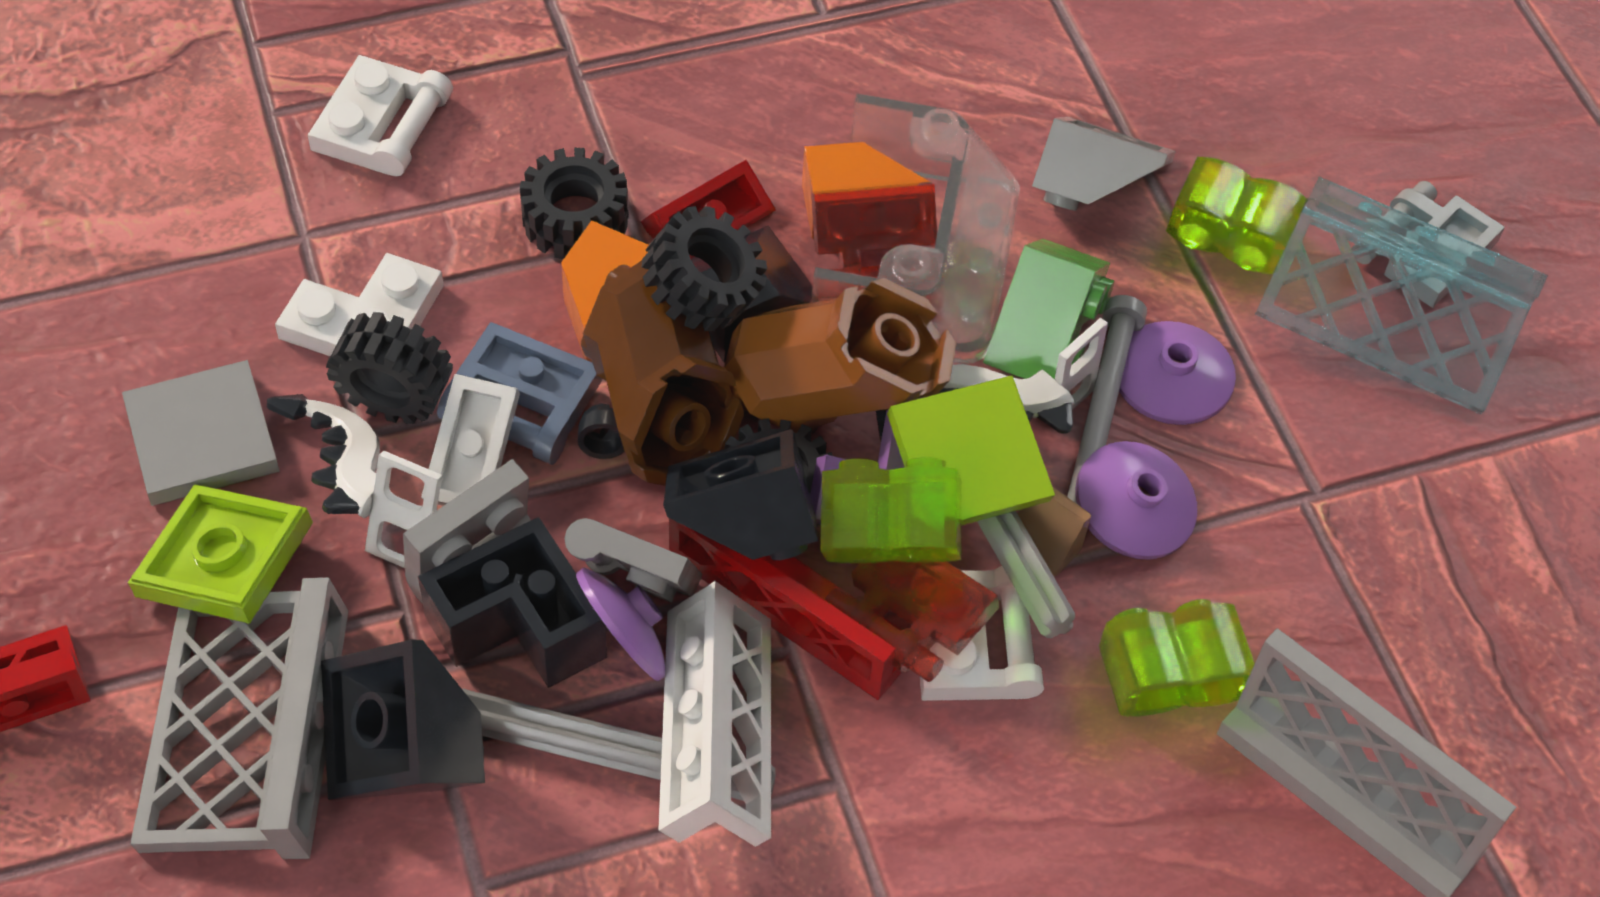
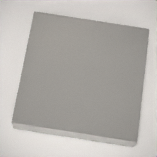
M248 360L122 392L151 506L186 497L194 484L217 489L280 472Z

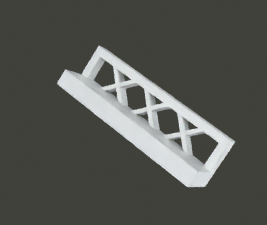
M714 581L667 613L659 831L680 843L716 822L756 847L771 838V619ZM733 623L747 632V649ZM733 669L747 693V703L733 680ZM732 722L746 746V758L732 734ZM731 778L746 803V810L731 801Z

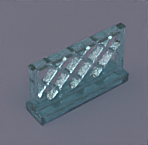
M1319 176L1300 212L1297 223L1255 315L1478 414H1482L1489 403L1531 305L1539 297L1548 275ZM1309 225H1314L1332 233L1341 255L1311 265L1302 243ZM1348 241L1353 242L1362 247L1351 250ZM1376 252L1390 259L1397 279L1367 289L1356 259ZM1296 255L1301 269L1288 273ZM1345 263L1357 294L1327 304L1315 274ZM1405 266L1419 272L1408 275ZM1429 277L1445 282L1454 304L1424 314L1412 284ZM1305 278L1317 308L1296 315L1273 304L1282 285ZM1402 288L1414 319L1384 329L1372 298ZM1461 290L1470 293L1475 297L1465 300ZM1361 302L1373 333L1352 340L1339 334L1331 313ZM1490 302L1512 312L1504 332L1482 339L1469 308ZM1458 312L1471 344L1441 354L1428 323ZM1321 316L1325 327L1309 320ZM1418 327L1430 358L1409 365L1396 359L1388 337ZM1377 341L1381 352L1366 345ZM1498 343L1490 360L1486 347ZM1472 352L1475 353L1484 374L1476 394L1453 384L1445 362ZM1434 366L1438 377L1423 370Z

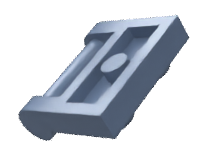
M493 322L489 323L456 373L515 387L520 393L518 405L548 416L546 422L541 427L514 415L508 440L533 450L532 455L534 458L551 465L559 459L567 436L602 382V378L596 375L592 362ZM453 379L440 398L437 408L439 419L443 418Z

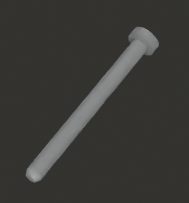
M1116 295L1110 297L1103 312V320L1108 323L1109 330L1067 495L1075 503L1076 480L1082 465L1092 453L1107 443L1133 331H1140L1145 324L1147 307L1142 301L1132 296Z

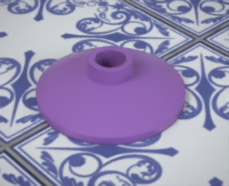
M1154 322L1144 325L1140 331H1133L1119 392L1135 410L1153 420L1175 425L1194 424L1215 416L1226 406L1235 386V368L1225 347L1206 331L1181 322Z
M1115 442L1105 445L1092 453L1078 473L1075 486L1076 503L1090 513L1091 519L1088 529L1113 551L1135 559L1149 560L1162 558L1179 549L1192 534L1197 520V501L1193 487L1183 470L1163 452L1142 443ZM1138 486L1144 488L1150 496L1145 495Z
M587 568L579 570L576 573V578L581 589L612 635L650 677L656 681L665 677V661L659 640L653 628V625L660 621L663 616L652 599L640 586L626 593L614 582L599 573Z

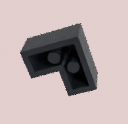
M539 517L418 576L425 617L456 667L516 637L543 681L550 688L607 658L606 625L588 601L578 583L574 569Z

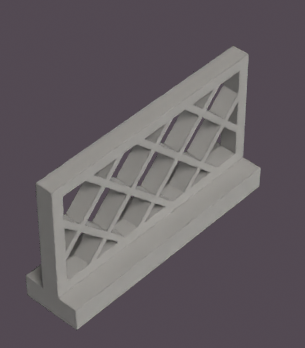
M329 577L303 578L301 591L269 592L250 624L229 619L233 624L203 649L194 641L198 617L214 615L178 607L130 845L138 853L275 849L282 859L310 858L326 759L321 661L342 656L348 618L347 607ZM293 613L290 629L269 646L253 632L254 629L273 614ZM246 637L260 653L229 678L217 666L215 661ZM192 651L195 655L190 659ZM286 655L285 663H283L280 659ZM273 665L282 675L280 689L256 707L242 690ZM208 668L222 684L190 710L182 701L184 686ZM235 697L250 714L217 740L203 725V722ZM179 711H180L184 716H182V717L178 720ZM275 716V721L273 725L269 720ZM263 727L272 737L270 750L245 771L230 753L258 729ZM196 729L211 746L178 773L169 763L172 748ZM223 759L239 777L205 804L190 786ZM168 774L171 777V779L167 783H165ZM265 778V780H264V786H263V789H262V788L258 785V783L261 782V781ZM252 790L261 800L257 826L251 828H226L218 817ZM183 792L199 809L176 830H156L160 811ZM211 823H212V825L216 828V829H205V828H206L208 825H210Z
M1278 628L1265 640L1236 707L1222 721L1217 732L1218 736L1426 897H1451L1485 854L1490 843L1516 809L1515 805ZM1283 665L1298 675L1300 681L1291 680ZM1304 703L1313 704L1321 719L1313 718ZM1340 708L1354 717L1359 725L1349 724ZM1361 747L1372 748L1379 762L1367 759ZM1399 753L1415 763L1418 769L1407 768ZM1419 791L1431 793L1438 807L1425 803ZM1459 799L1464 800L1482 815L1467 813Z

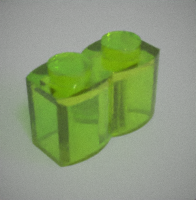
M1197 157L1175 202L1166 232L1191 249L1222 253L1230 261L1245 270L1264 274H1277L1308 199L1297 190L1283 183L1264 178H1252L1242 169L1226 161L1211 157Z
M919 457L907 460L906 468L885 470L879 469V463L873 460L847 459L839 463V469L822 471L820 551L828 562L879 563L888 561L947 562L961 560L962 481L958 470L947 468L946 462L942 459Z
M1207 599L1189 601L1172 613L1149 612L1145 608H1131L1122 611L1106 623L1098 645L1119 714L1122 716H1148L1168 712L1183 706L1210 707L1238 701L1255 664L1234 604L1212 603Z

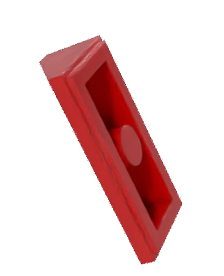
M746 159L651 213L641 223L646 232L654 239L677 212L682 214L686 208L696 206L698 213H700L707 206L715 208V219H719L724 212L733 216L734 220L731 226L738 231L743 224L749 227L773 213L776 209Z

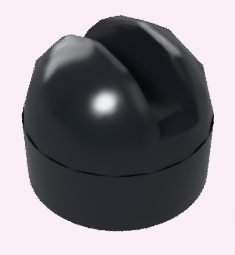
M599 403L590 407L583 413L578 425V446L585 454L593 458L611 459L625 452L618 432L613 408H610L609 404ZM602 428L600 434L593 432L595 429Z

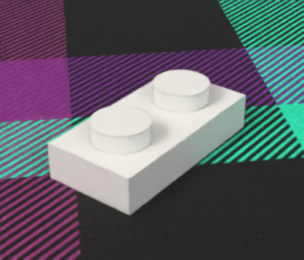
M454 374L429 470L443 475L438 505L444 506L501 467L520 396L517 388ZM425 485L421 496L423 500L425 495Z

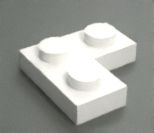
M386 253L360 297L303 279L275 323L278 339L331 356L347 323L351 318L355 320L358 314L366 313L370 318L373 312L384 313L387 321H391L393 315L404 318L403 325L412 329L414 324L420 326L444 286L442 271Z

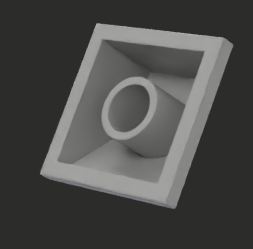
M1068 116L1054 118L1032 186L1046 191L1043 198L1045 202L1076 211L1079 202L1090 204L1172 163L1176 151Z

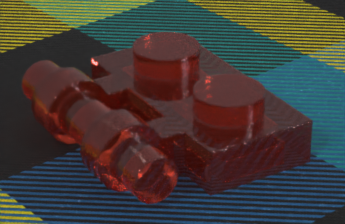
M932 182L811 192L815 252L818 255L839 253L840 260L839 269L816 271V283L819 294L842 293L845 289L857 285V291L865 289L871 281L886 278L915 292L918 285L938 284L939 274L936 260L915 262L914 252L915 246L938 244L935 184ZM892 249V264L861 267V251Z
M894 527L889 530L851 572L853 585L864 592V596H858L853 599L840 589L835 588L825 598L827 602L896 648L895 657L892 662L894 668L902 673H907L911 670L927 682H931L937 677L944 664V660L930 651V648L938 642L958 656L999 609L997 594ZM890 610L912 626L900 631L884 620L883 617Z

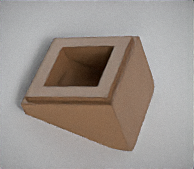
M1053 487L1055 496L1050 502L1021 509L1018 512V516L1055 577L1082 550L1091 515Z

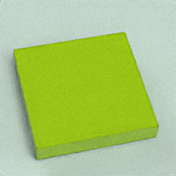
M1013 375L893 405L888 410L887 416L927 534L1047 503L1055 496Z
M194 484L128 581V585L136 598L250 624L310 529L313 521L305 507Z

